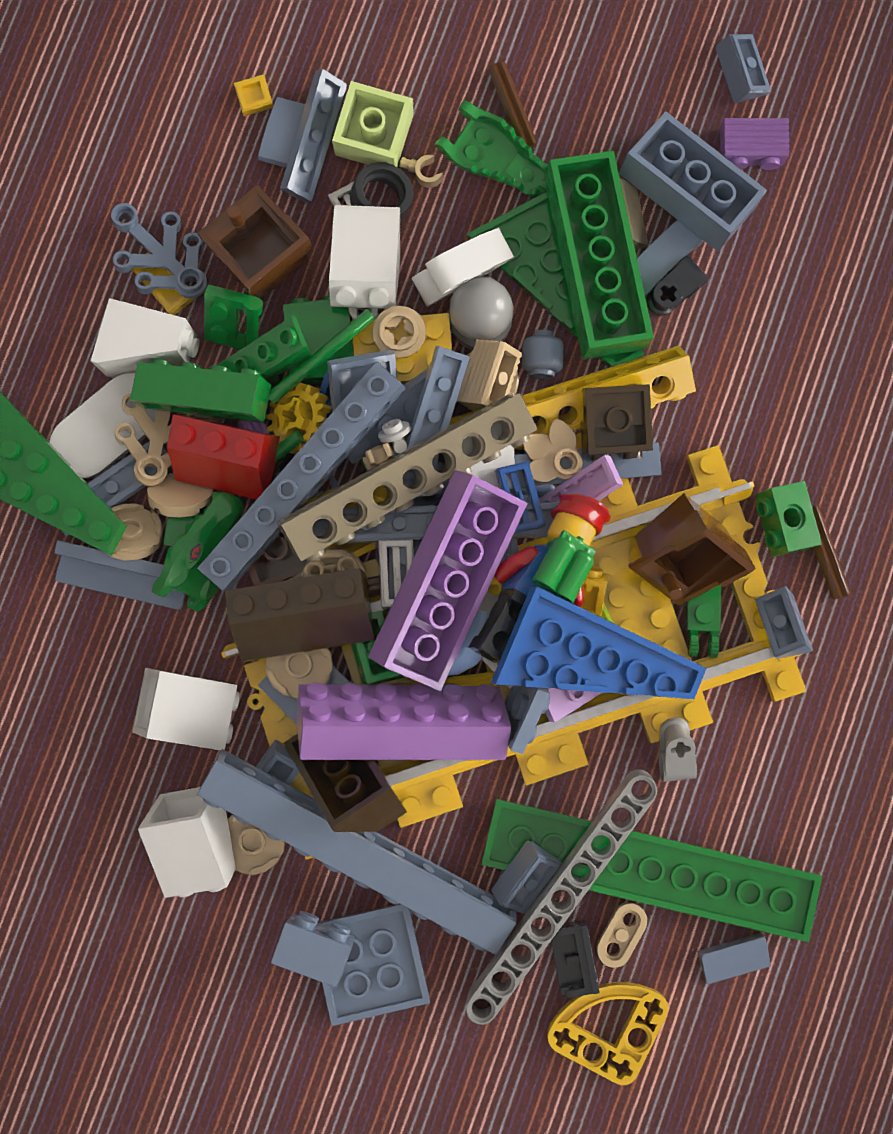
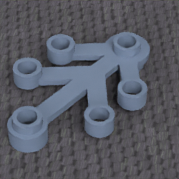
M121 203L112 209L111 218L114 227L121 232H129L151 253L130 254L124 250L118 251L113 256L115 269L120 273H128L133 267L166 268L172 274L169 276H153L149 272H140L135 277V285L140 293L150 294L154 289H176L185 298H197L205 292L207 279L205 274L198 269L199 253L203 249V242L197 233L190 232L183 238V245L186 251L185 267L176 260L177 232L181 229V220L177 213L166 212L161 218L164 230L162 246L138 223L137 211L131 204ZM123 219L131 220L127 223H121ZM169 220L176 221V224L172 226H169L166 223ZM190 241L198 242V244L193 247L188 245ZM121 259L129 260L125 265L118 264ZM143 280L151 281L147 286L140 285V282ZM189 281L197 283L191 287L186 286V283Z

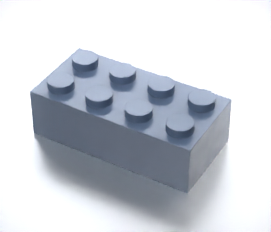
M666 111L629 151L618 173L718 252L754 211L767 192L764 187Z

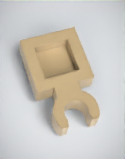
M385 443L366 451V457L362 459L367 471L393 458L397 453L393 446Z

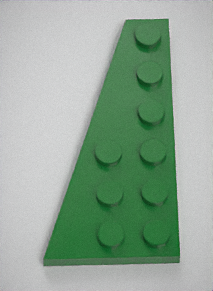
M547 192L467 233L466 238L471 240L481 234L499 228L514 255L513 259L499 268L578 339ZM642 350L598 358L610 368L644 356Z
M0 391V499L112 556L127 525L89 487V484L70 467L71 465L12 405L5 394Z

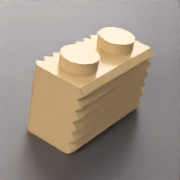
M476 340L474 349L469 355V364L456 402L473 411H478L510 393L509 389L512 388L511 383L514 382L513 377L516 376L515 371L518 369L517 365L520 363L519 358L522 357V354L503 341Z

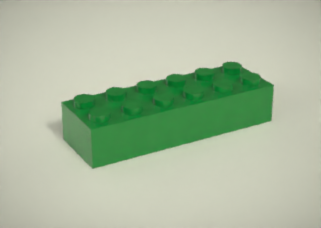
M614 151L550 160L544 174L582 360L645 350L654 339Z

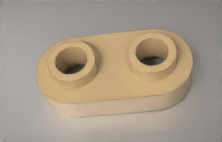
M633 902L620 904L614 910L598 939L596 952L601 962L606 966L612 968L623 966L629 960L645 931L647 916L639 905ZM627 913H632L635 916L634 922L630 925L623 922V917ZM610 943H617L619 946L615 954L607 952V946Z

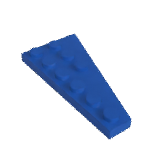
M531 586L491 683L496 685L695 699L707 668L543 589Z

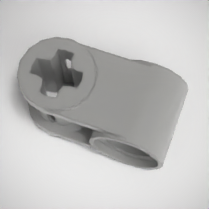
M672 717L665 720L659 730L660 752L658 759L662 781L697 778L696 747L694 740L690 737L688 723L680 717Z

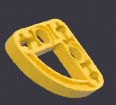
M629 982L605 983L598 985L600 991L598 994L573 997L551 1021L547 1030V1039L551 1048L561 1055L616 1084L628 1085L638 1076L667 1017L668 1003L661 993L647 986ZM656 998L658 999L657 1004L660 1010L659 1012H651L648 1021L654 1025L652 1028H649L647 1024L636 1020L639 1015L644 1020L648 1012L644 1003L646 1001L652 1003ZM614 999L637 1000L615 1045L572 1023L579 1014L598 1003ZM564 1028H567L568 1036L573 1040L578 1041L579 1035L584 1037L578 1042L576 1053H573L574 1045L567 1040H563L561 1044H558L554 1032H562ZM635 1028L643 1029L647 1035L646 1041L640 1046H633L628 1042V1035ZM589 1043H596L601 1046V1056L595 1061L587 1060L583 1056V1049ZM609 1051L613 1052L610 1055L611 1059L619 1064H622L624 1060H628L629 1073L622 1072L620 1076L617 1075L616 1067L608 1062L606 1069L602 1068L607 1061Z

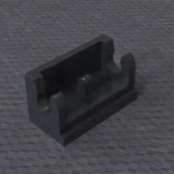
M583 920L563 924L551 940L561 995H566V998L600 993L586 922Z

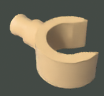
M424 155L418 161L402 157L400 167L415 173L418 183L423 187H436L443 180V173L431 178L421 174L423 167L434 162V155Z

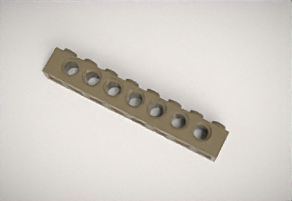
M509 393L276 521L294 556L300 561L305 559L307 562L314 561L326 553L324 548L336 542L337 545H342L352 540L356 536L354 532L364 526L370 529L379 525L385 520L383 515L394 509L396 512H401L411 507L415 503L413 499L423 493L429 496L438 492L444 487L442 483L452 477L454 470L470 474L473 471L471 466L480 461H483L485 464L497 459L502 455L500 450L509 445L514 448L524 444L530 439L529 434L538 429L520 393ZM498 421L502 426V433L497 439H494L491 435V426L494 422ZM470 437L474 447L470 454L465 455L462 451V442L465 438ZM441 453L445 458V464L441 470L435 471L432 466V460L436 454ZM412 469L416 474V481L412 486L406 487L403 484V475L407 470ZM383 485L387 491L386 499L382 503L376 504L373 500V492L378 486ZM354 502L357 505V514L353 519L345 520L343 508L346 504ZM319 519H325L328 523L327 532L322 536L316 537L312 531L313 524Z

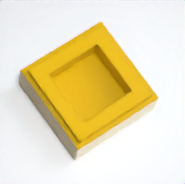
M264 74L234 83L243 116L273 108Z

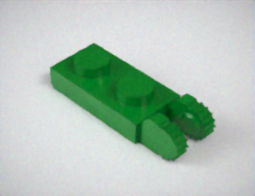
M721 585L686 602V632H688L689 657H697L699 652L698 633H708V656L710 658L718 657L719 633L721 632Z

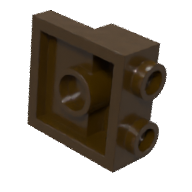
M650 384L582 388L584 422H581L582 455H591V461H596L604 455L611 456V453H623V459L643 458L642 451H653Z

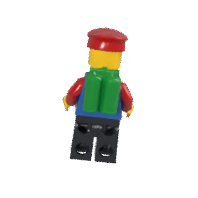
M580 494L559 495L560 502L551 511L553 521L547 531L549 542L546 545L528 546L499 564L488 588L491 595L499 594L498 600L494 604L489 618L479 635L474 636L468 648L489 661L499 664L531 586L543 589L580 608L584 604L583 583L594 564L593 556L596 552L593 547H590V544L595 536L600 535L603 524L609 522L611 518L609 510L598 500Z

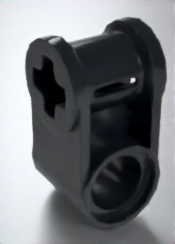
M688 255L651 291L647 299L648 307L656 315H667L686 298L688 299L709 281V278ZM667 294L669 299L662 301L660 296Z

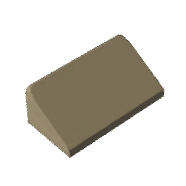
M620 179L634 248H646L648 246V239L637 188L630 182Z

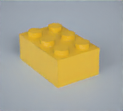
M449 313L420 315L426 329L425 341L417 353L408 356L406 359L396 358L397 380L405 385L429 368L436 346L452 350ZM375 320L353 338L354 356L380 351L373 338ZM403 320L397 330H389L390 333L394 334L395 345H397L401 337L409 336L404 330Z

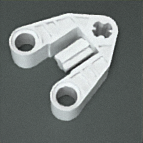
M497 228L438 255L425 264L427 269L411 279L425 305L429 307L453 294L461 284L474 277H483L514 258V255L500 229Z

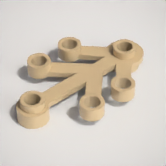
M129 393L122 399V410L127 415L133 416L149 439L148 453L135 438L134 427L128 423H121L116 427L115 439L119 444L125 445L136 460L134 466L136 479L145 486H157L165 480L167 469L172 466L168 453L161 456L163 445L168 442L171 425L168 426L171 412L157 410L154 423L141 406L138 405L136 408L126 406V402L130 401L131 393ZM127 430L131 433V436L122 438L119 432ZM147 467H153L157 473L149 476L144 470Z

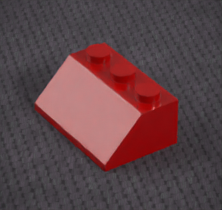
M173 414L167 450L175 480L258 499L271 484L280 436L192 416Z

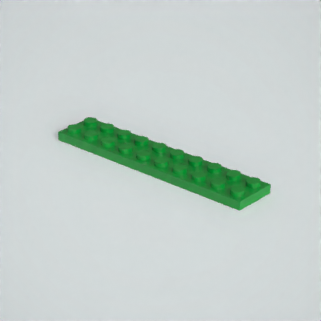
M496 798L481 865L506 870L526 841L537 844L563 863L593 821ZM632 830L589 890L809 942L822 876ZM598 835L592 840L591 845L597 849L605 848L609 843V838L604 835ZM579 862L572 867L571 872L577 876H582L588 872L589 866Z

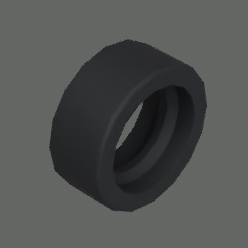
M384 162L371 163L362 168L351 187V206H374L364 196L365 185L376 181L386 183L398 194L399 204L397 207L400 208L401 222L413 200L414 191L410 179L395 165Z

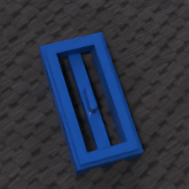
M529 461L495 470L499 488L511 494L505 475L509 473L515 497L525 501L517 471L522 470L536 521L530 522L527 508H525L521 516L523 524L519 525L518 523L514 534L546 526Z

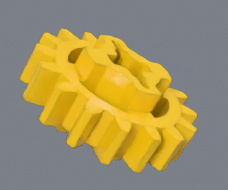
M300 382L283 396L278 403H270L274 412L266 416L267 419L272 420V424L267 427V431L280 436L279 443L296 430L301 432L305 441L289 452L296 455L325 422L327 413L332 411L331 406L324 404L328 399L327 395L321 394L319 388Z

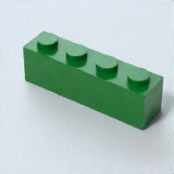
M151 359V363H137L130 400L144 409L264 423L271 384L261 377L260 372L252 369H241V373H237L217 365H212L211 369H201L199 365L194 363L181 362V366H173L165 360Z

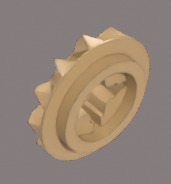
M393 306L387 308L375 320L373 338L380 351L391 349L395 353V358L406 359L408 356L417 353L425 341L426 329L424 321L415 310L409 307ZM403 320L404 330L409 336L401 337L400 341L395 345L394 334L390 333L389 330H397Z

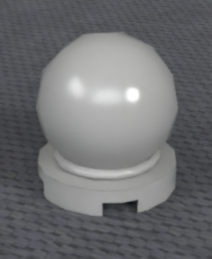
M474 277L461 284L452 295L449 306L450 327L457 341L470 350L474 349L477 339L505 341L511 330L514 306L511 295L502 284L490 277Z

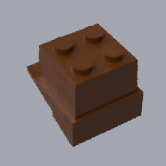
M258 184L197 233L246 292L260 299H263L307 263V253L312 250L308 236L277 206Z
M685 493L635 535L642 557L628 564L632 571L679 606L718 585L725 587L756 569L746 550L732 539L724 525Z

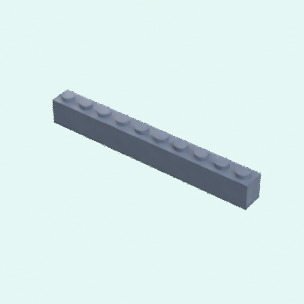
M223 749L197 794L211 807L223 808L232 813L239 822L252 824L262 829L269 838L282 840L292 845L299 854L307 857L312 856L320 860L329 870L348 875L357 885L376 890L393 904L400 903L411 909L420 919L432 920L439 924L448 934L454 936L458 934L469 940L478 950H487L496 955L517 923L516 911L500 906L494 895L377 832H334L314 798Z

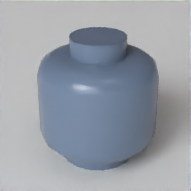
M536 330L534 331V336L527 337L523 341L521 365L526 372H529V377L552 379L556 373L563 369L564 343L561 339L553 336V331Z

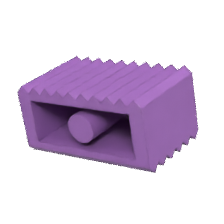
M724 118L720 126V154L739 169H745L750 165H759L764 170L779 168L784 165L790 152L789 119Z

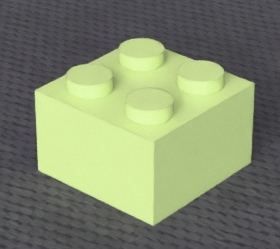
M351 81L332 139L335 155L367 165L384 162L398 167L414 115L413 98Z

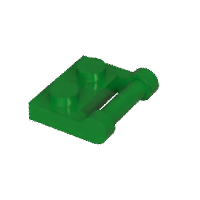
M208 284L204 292V340L241 350L258 339L259 316L263 311L262 300L255 296ZM240 310H243L246 315L245 334L239 333Z

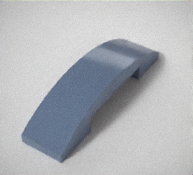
M678 220L637 258L645 298L680 261L691 252H694L704 242L703 239Z

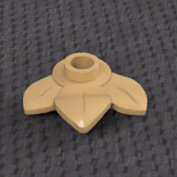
M554 419L548 435L529 434L530 439L523 444L526 454L533 460L529 465L533 479L537 482H548L556 477L568 480L582 469V457L575 449L576 435L562 420ZM561 458L569 459L571 463L569 469H563L560 466Z

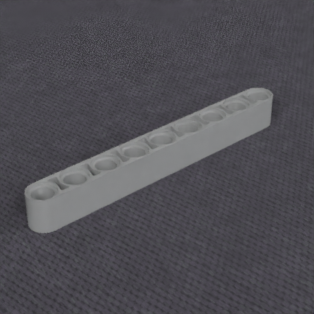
M633 770L626 775L503 943L498 953L492 958L467 994L466 1012L472 1022L484 1025L490 1023L655 800L657 786L648 772ZM639 780H645L649 783L648 790L642 795H636L631 792L633 784ZM617 808H625L629 811L627 819L622 822L614 821L611 815ZM598 835H604L609 838V843L605 848L597 849L591 845L592 840ZM580 862L587 864L589 870L585 875L577 876L571 872L572 867ZM558 890H565L570 894L569 898L562 903L554 901L551 897ZM538 917H544L550 921L549 925L544 929L535 928L532 922ZM524 944L528 946L530 951L524 956H518L512 952V949L516 945ZM497 972H506L510 979L501 983L495 981L493 975ZM477 999H486L489 1001L490 1006L485 1009H478L473 1005V1002Z

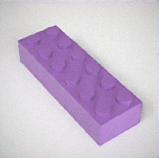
M454 470L368 657L387 669L441 691L527 503L472 474Z
M312 683L298 685L296 723L300 760H506L511 724L499 686L487 684L459 686L448 684L439 691L423 684L391 685L383 683L379 685H358L347 683L339 685Z

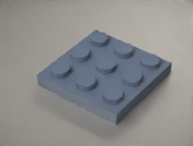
M399 903L318 922L331 927L332 923L341 924L350 928V934L356 936L337 988L322 982L331 1026L430 1003V996L409 908Z

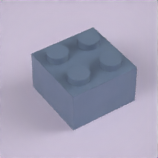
M300 911L299 915L293 913L284 925L271 964L337 988L356 936L350 934V928L341 924L332 923L331 927L318 923L319 917L304 911Z

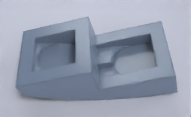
M277 97L262 139L258 155L259 161L287 167L305 104Z

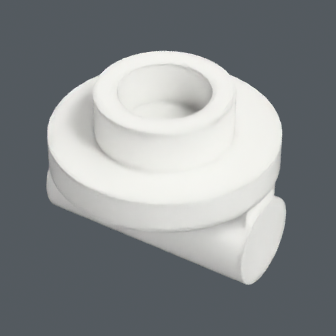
M400 419L388 421L382 426L378 437L382 443L392 442L394 450L397 453H402L407 450L404 436L411 431L410 424L406 421L401 422Z

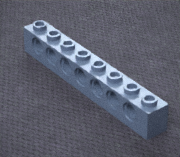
M376 362L201 563L198 569L222 591L232 590L281 533L276 521L306 505L406 390L404 385Z

